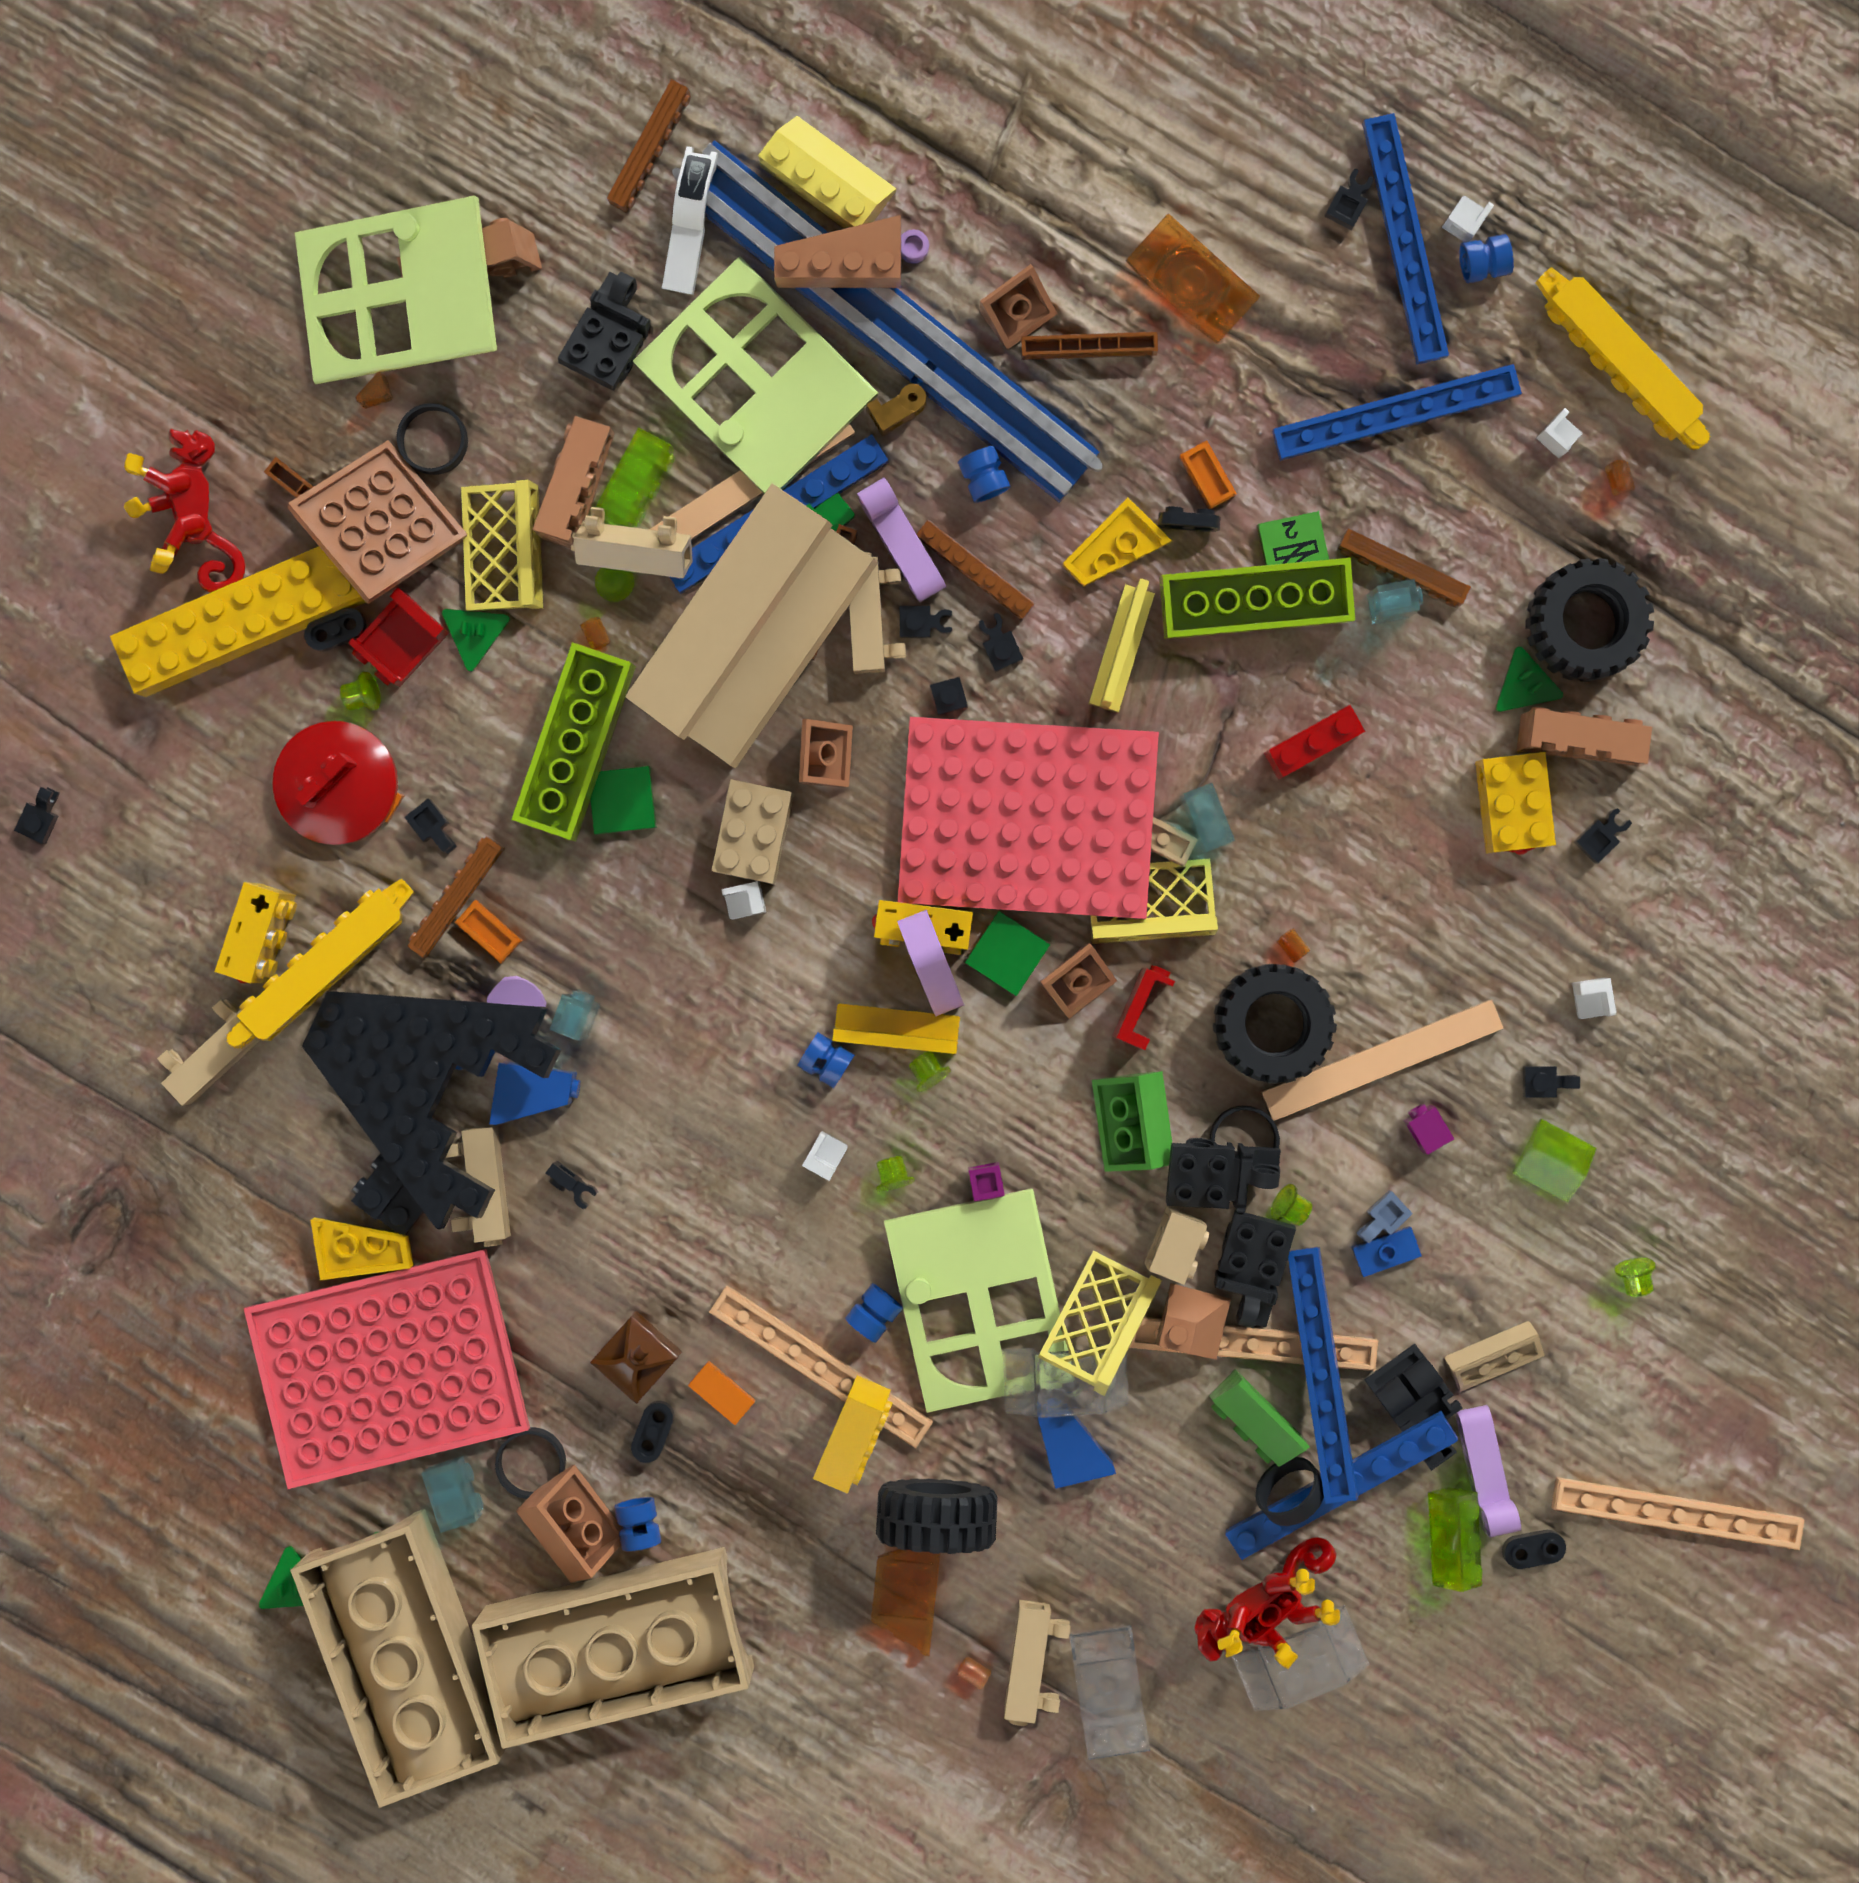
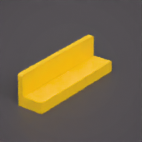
M838 1004L832 1041L956 1054L960 1017L945 1014L935 1017L934 1013Z

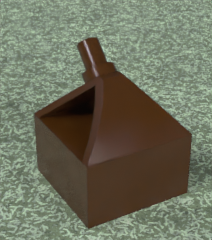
M635 1311L590 1363L637 1404L676 1361L682 1351L639 1312Z

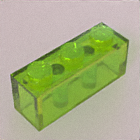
M638 427L596 505L597 508H604L605 519L618 526H640L646 515L644 507L649 499L653 500L656 497L661 483L658 482L664 471L668 473L675 461L676 456L673 455L674 449L671 444Z
M1451 1487L1428 1492L1432 1585L1459 1592L1482 1586L1478 1492Z

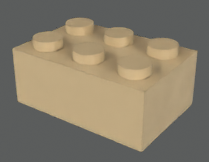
M731 779L712 871L775 885L794 794L790 791Z

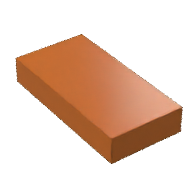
M1207 440L1179 456L1207 509H1213L1237 495Z
M474 900L454 922L500 964L523 941L478 900Z
M710 1361L703 1366L688 1384L693 1391L734 1425L739 1422L756 1401Z

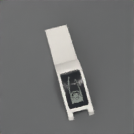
M686 147L675 191L673 225L662 289L694 295L705 233L704 218L707 196L712 176L716 170L718 153L711 151L710 156L693 153L694 148Z

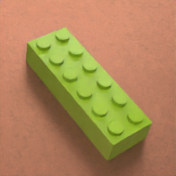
M1351 558L1165 574L1159 577L1164 639L1355 621Z
M572 642L511 820L576 842L636 668L633 663Z

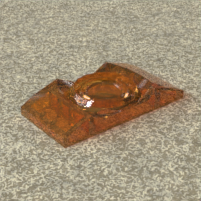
M1169 213L1126 259V262L1152 290L1167 299L1192 326L1217 344L1260 298L1259 294Z

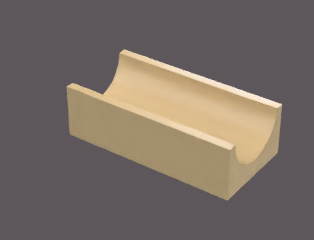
M772 483L625 697L683 740L687 736L727 764L736 768L878 562L831 529L833 525L825 518Z
M425 1509L414 1512L399 1523L351 1544L323 1551L322 1547L310 1551L291 1569L379 1808L498 1764L506 1748L502 1749L477 1646Z
M725 1547L486 1605L472 1624V1629L502 1749L748 1689L754 1670L752 1655H747L743 1647L735 1621L728 1584V1558Z

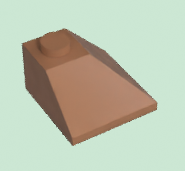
M1170 1283L1155 1344L1191 1355L1217 1359L1231 1299Z

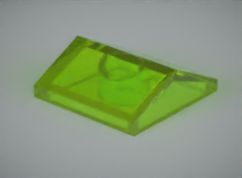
M1540 1119L1512 1174L1565 1202H1569L1586 1178L1597 1148Z

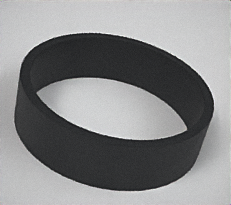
M428 403L414 407L402 418L397 429V445L402 457L413 468L425 474L440 475L453 470L463 460L468 447V435L463 422L453 411L443 405ZM428 411H441L451 415L457 421L461 431V443L456 455L445 465L436 468H425L416 465L409 459L404 447V436L408 425L415 417Z
M1242 1105L1227 1109L1218 1116L1210 1131L1209 1140L1215 1142L1217 1128L1224 1118L1236 1111L1251 1110L1264 1116L1270 1123L1274 1134L1273 1148H1279L1280 1145L1279 1131L1274 1121L1265 1112L1252 1106Z
M530 1427L528 1431L510 1435L497 1452L495 1470L498 1480L509 1493L516 1497L528 1499L533 1492L515 1487L504 1474L502 1454L507 1443L512 1439L526 1434L543 1437L554 1446L558 1453L560 1461L559 1474L565 1470L566 1455L562 1444L552 1433L541 1428Z
M1295 1457L1280 1467L1274 1463L1264 1472L1257 1484L1255 1492L1257 1505L1268 1519L1277 1525L1292 1526L1305 1521L1317 1511L1324 1499L1320 1472L1309 1460L1302 1457ZM1298 1470L1313 1472L1314 1482L1312 1489L1301 1504L1285 1512L1276 1513L1268 1511L1267 1501L1269 1494L1281 1478Z

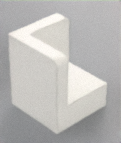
M1463 196L1442 228L1463 242H1468L1473 238L1494 205L1488 202L1486 207L1483 208L1468 197Z
M1566 408L1557 414L1536 438L1557 458L1567 453L1574 442L1583 434L1565 418L1569 413Z
M756 881L721 889L722 895L725 896L730 919L734 920L766 912L760 882Z
M1598 978L1572 983L1579 1019L1616 1015L1611 978Z
M821 1131L802 1166L830 1181L848 1146Z

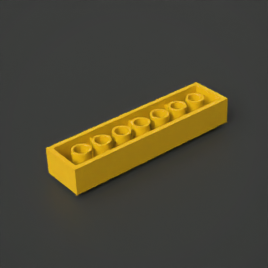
M318 546L113 634L110 638L134 694L148 697L304 630L314 620L343 608H355L366 602Z

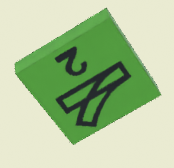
M1319 511L1257 525L1265 565L1329 560Z

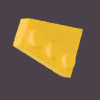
M1127 497L1062 563V566L1085 587L1171 543L1172 540Z
M315 1217L310 1219L320 1280L410 1269L413 1267L408 1235Z

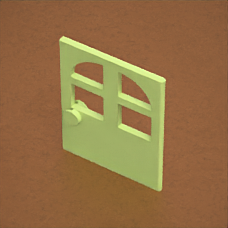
M469 196L295 232L312 375L315 384L497 350L478 197ZM394 231L398 237L403 278L368 284L362 237ZM347 241L352 288L318 294L319 275L325 259L336 246ZM406 302L412 349L377 356L371 309ZM356 312L361 359L346 358L332 347L325 335L321 318Z
M741 256L720 274L633 360V363L764 494L772 483L783 490L879 394ZM736 296L751 297L765 303L767 306L733 339L705 312L713 304ZM778 316L806 344L771 377L743 349ZM689 327L716 356L681 388L674 377L672 360L677 342ZM728 366L755 394L729 420L724 421L719 426L693 398Z
M1033 1189L884 1220L927 1413L1075 1380L1073 1375L1042 1359L1027 1373L1010 1380L1007 1377L1000 1341L1048 1331L1049 1337L1060 1316ZM1036 1277L1045 1317L996 1327L988 1287ZM967 1292L975 1332L927 1342L919 1304H923L928 1300ZM1060 1328V1330H1059L1057 1336L1063 1335V1334H1062V1331H1061V1328ZM1065 1341L1052 1344L1048 1353L1058 1358L1069 1356ZM979 1346L987 1385L968 1386L951 1381L937 1370L931 1356Z

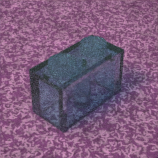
M1415 579L1379 585L1367 594L1372 625L1408 619L1420 611V605H1423V594L1420 586L1416 587Z
M1213 783L1180 796L1194 834L1198 839L1197 842L1202 854L1235 841Z
M573 990L572 993L562 994L549 1030L576 1040L588 1039L600 1003L593 1001L594 995L581 990Z
M463 1456L427 1467L421 1473L440 1533L476 1522L482 1515V1498L478 1492H474L471 1482L474 1480L473 1470L469 1463L465 1464Z

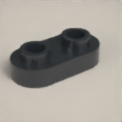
M1168 506L1165 507V512H1159L1158 527L1175 530L1216 532L1220 530L1221 517L1215 515V511L1211 509H1197L1196 513L1184 512L1182 507Z
M343 608L310 622L305 628L304 638L311 648L320 652L329 651L348 643L351 638L357 639L366 629V619L361 612L354 608ZM354 619L356 622L355 628L348 630L347 622ZM326 631L327 639L320 642L318 639L319 633Z
M654 1401L643 1412L631 1444L632 1454L640 1462H653L662 1453L675 1418L674 1410L667 1402ZM661 1411L665 1416L664 1420L657 1421L654 1418V1412ZM650 1440L653 1443V1449H645L643 1441Z
M1541 1530L1509 1537L1502 1546L1504 1559L1510 1566L1516 1569L1556 1563L1566 1553L1564 1539L1553 1530ZM1554 1543L1556 1546L1555 1550L1551 1553L1546 1552L1547 1545ZM1519 1549L1525 1550V1555L1522 1558H1516L1515 1556Z

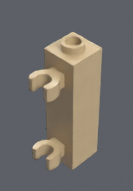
M591 507V516L586 515L585 521L582 522L578 531L572 535L574 542L571 545V550L575 551L576 564L684 578L693 562L691 535L676 533L677 520L674 517L664 516L663 525H659L658 531L604 524V508Z
M872 557L878 562V557ZM878 563L849 604L854 674L885 672V659L906 658L905 643L884 645L880 585L901 584L900 569L879 570Z
M221 999L212 1007L216 1014L225 1020L226 1023L187 1060L183 1062L173 1049L170 1051L166 1050L157 1058L171 1072L161 1084L182 1106L192 1104L260 1041L256 1037L251 1043L246 1044V1047H243V1049H235L228 1045L226 1034L232 1031V1028L241 1021L236 1016L241 1010L237 1012L227 999L224 1001Z
M498 1125L466 1129L461 1131L463 1142L452 1143L446 1158L464 1155L466 1173L495 1189V1192L482 1218L476 1219L473 1216H463L451 1219L452 1232L473 1229L474 1243L484 1242V1247L503 1244L502 1239L511 1236Z
M1019 1600L1004 1703V1719L1009 1720L1013 1725L1026 1726L1028 1723L1035 1724L1037 1709L1053 1713L1059 1712V1694L1040 1693L1048 1635L1069 1639L1071 1626L1068 1620L1050 1619V1604Z

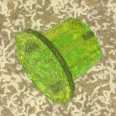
M600 568L595 576V587L597 593L603 599L610 602H619L625 600L632 593L635 579L631 571Z
M361 672L357 680L342 684L340 687L341 700L349 711L363 707L368 708L370 711H375L380 707L381 695L379 687L369 672Z
M931 1051L920 1055L909 1064V1068L919 1082L916 1087L918 1092H923L935 1086L951 1072L949 1066L942 1068Z
M903 1156L886 1158L876 1163L881 1184L876 1187L877 1191L894 1190L915 1182L914 1177H908Z
M1288 1184L1275 1197L1270 1216L1274 1220L1279 1221L1284 1218L1296 1226H1300L1309 1218L1312 1211V1203L1298 1194L1296 1185Z
M1631 1258L1615 1266V1274L1623 1278L1627 1295L1633 1297L1645 1296L1654 1290L1651 1273L1656 1269V1263L1652 1259Z

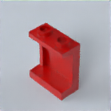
M397 587L390 595L393 600L357 639L351 638L348 643L354 648L351 653L361 663L366 665L370 662L377 669L374 675L384 684L389 686L393 683L401 687L446 638L449 632L405 591Z
M1151 965L1150 969H1141L1112 1036L1146 1050L1150 1039L1133 1032L1154 982L1158 981L1167 986H1174L1175 981L1169 978L1171 972L1155 965Z

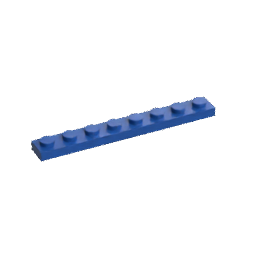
M1395 113L1365 119L1362 126L1416 365L1445 359L1449 356Z
M1512 364L1277 427L1272 430L1279 460L1282 461L1516 398L1522 392L1515 366Z
M871 434L783 491L805 506L810 503L815 509L836 493H842L889 463V460ZM753 510L692 548L693 562L685 577H670L680 594L708 577Z
M1320 1247L1293 1250L1289 1252L1288 1261L1325 1504L1358 1500Z
M1442 1411L1352 1460L1358 1496L1458 1441L1457 1435ZM1313 1482L1267 1507L1268 1511L1280 1513L1297 1507L1309 1495ZM1323 1499L1320 1507L1312 1516L1292 1526L1277 1525L1270 1521L1263 1511L1260 1510L1226 1529L1225 1535L1240 1559L1243 1560L1346 1502L1325 1504Z

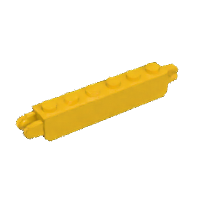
M1552 267L1545 271L1535 283L1548 301L1544 307L1548 310L1549 318L1555 324H1561L1569 332L1570 340L1577 347H1583L1588 352L1592 364L1599 370L1604 369L1612 378L1611 383L1618 391L1625 392L1633 400V407L1641 415H1647L1654 423V429L1660 436L1668 438L1670 441L1677 437L1684 445H1687L1689 450L1692 449L1693 451L1707 444L1711 436L1698 419L1703 414V404L1584 277H1574L1569 281Z
M400 879L383 891L379 888L375 892L372 890L367 891L357 901L359 906L353 912L349 913L346 911L334 921L336 925L334 929L328 934L325 932L319 934L310 943L312 948L306 954L302 955L299 953L294 956L286 965L289 968L280 977L277 974L272 976L263 985L265 990L258 997L255 998L252 995L239 1006L241 1012L236 1016L241 1021L232 1028V1031L226 1034L228 1045L235 1049H243V1047H246V1044L251 1043L256 1037L261 1041H272L402 924L403 915L401 910L415 894L411 887L403 879Z

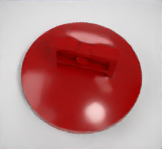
M326 721L301 730L284 746L274 767L273 794L280 814L297 833L318 843L345 845L368 837L388 818L393 809L398 791L397 770L390 752L373 733L352 723Z

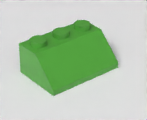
M1163 1072L1136 1073L1092 1080L1104 1171L1152 1170L1168 1166L1172 1136Z
M1236 1369L1209 1395L1214 1402L1211 1408L1223 1420L1229 1417L1236 1424L1233 1430L1245 1442L1251 1439L1258 1446L1255 1450L1256 1453L1267 1464L1273 1460L1280 1467L1310 1447L1303 1436Z

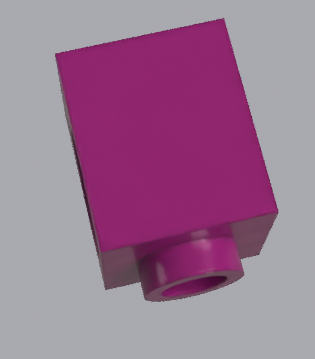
M1425 1104L1418 1105L1408 1112L1410 1117L1403 1120L1419 1149L1424 1154L1428 1155L1454 1140L1453 1135L1435 1106L1429 1105L1426 1107Z
M999 1162L968 1167L974 1201L1005 1196Z

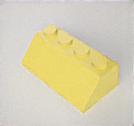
M798 116L779 128L758 155L761 168L844 229L874 222L897 191L895 187Z

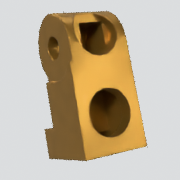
M917 384L906 385L898 396L883 405L880 404L877 398L866 405L867 413L882 437L924 411L926 393Z

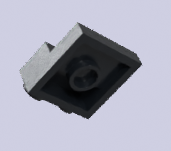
M380 1153L370 1166L374 1169V1172L368 1179L362 1177L353 1187L352 1192L355 1196L351 1202L373 1219L382 1221L396 1233L407 1235L424 1212Z

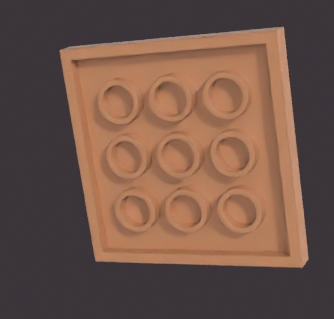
M389 440L288 503V510L367 604L463 542V539L467 537V533Z

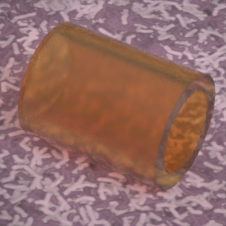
M599 616L580 624L591 649L599 650L611 643Z
M1291 928L1276 940L1293 963L1300 960L1311 950L1294 928Z
M966 1656L959 1666L956 1675L981 1690L988 1681L991 1670L971 1657Z

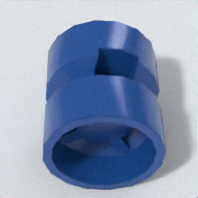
M1506 234L1488 237L1484 244L1481 240H1472L1460 244V267L1466 283L1482 281L1487 278L1488 273L1492 278L1507 276L1513 273V250L1509 237Z
M994 446L976 450L958 461L963 477L971 481L968 489L974 503L992 499L1011 488L1005 471L998 470L1001 462Z
M818 1032L801 1057L797 1067L810 1075L819 1074V1080L834 1089L855 1054L842 1046L833 1047V1041Z
M872 1283L861 1296L863 1303L855 1304L845 1319L856 1331L876 1343L887 1330L885 1323L893 1322L903 1307L885 1290Z
M653 1497L634 1498L614 1506L617 1524L623 1527L619 1531L621 1549L623 1551L643 1550L661 1543L659 1524L653 1522V1519L657 1516ZM645 1525L644 1527L632 1529V1526Z

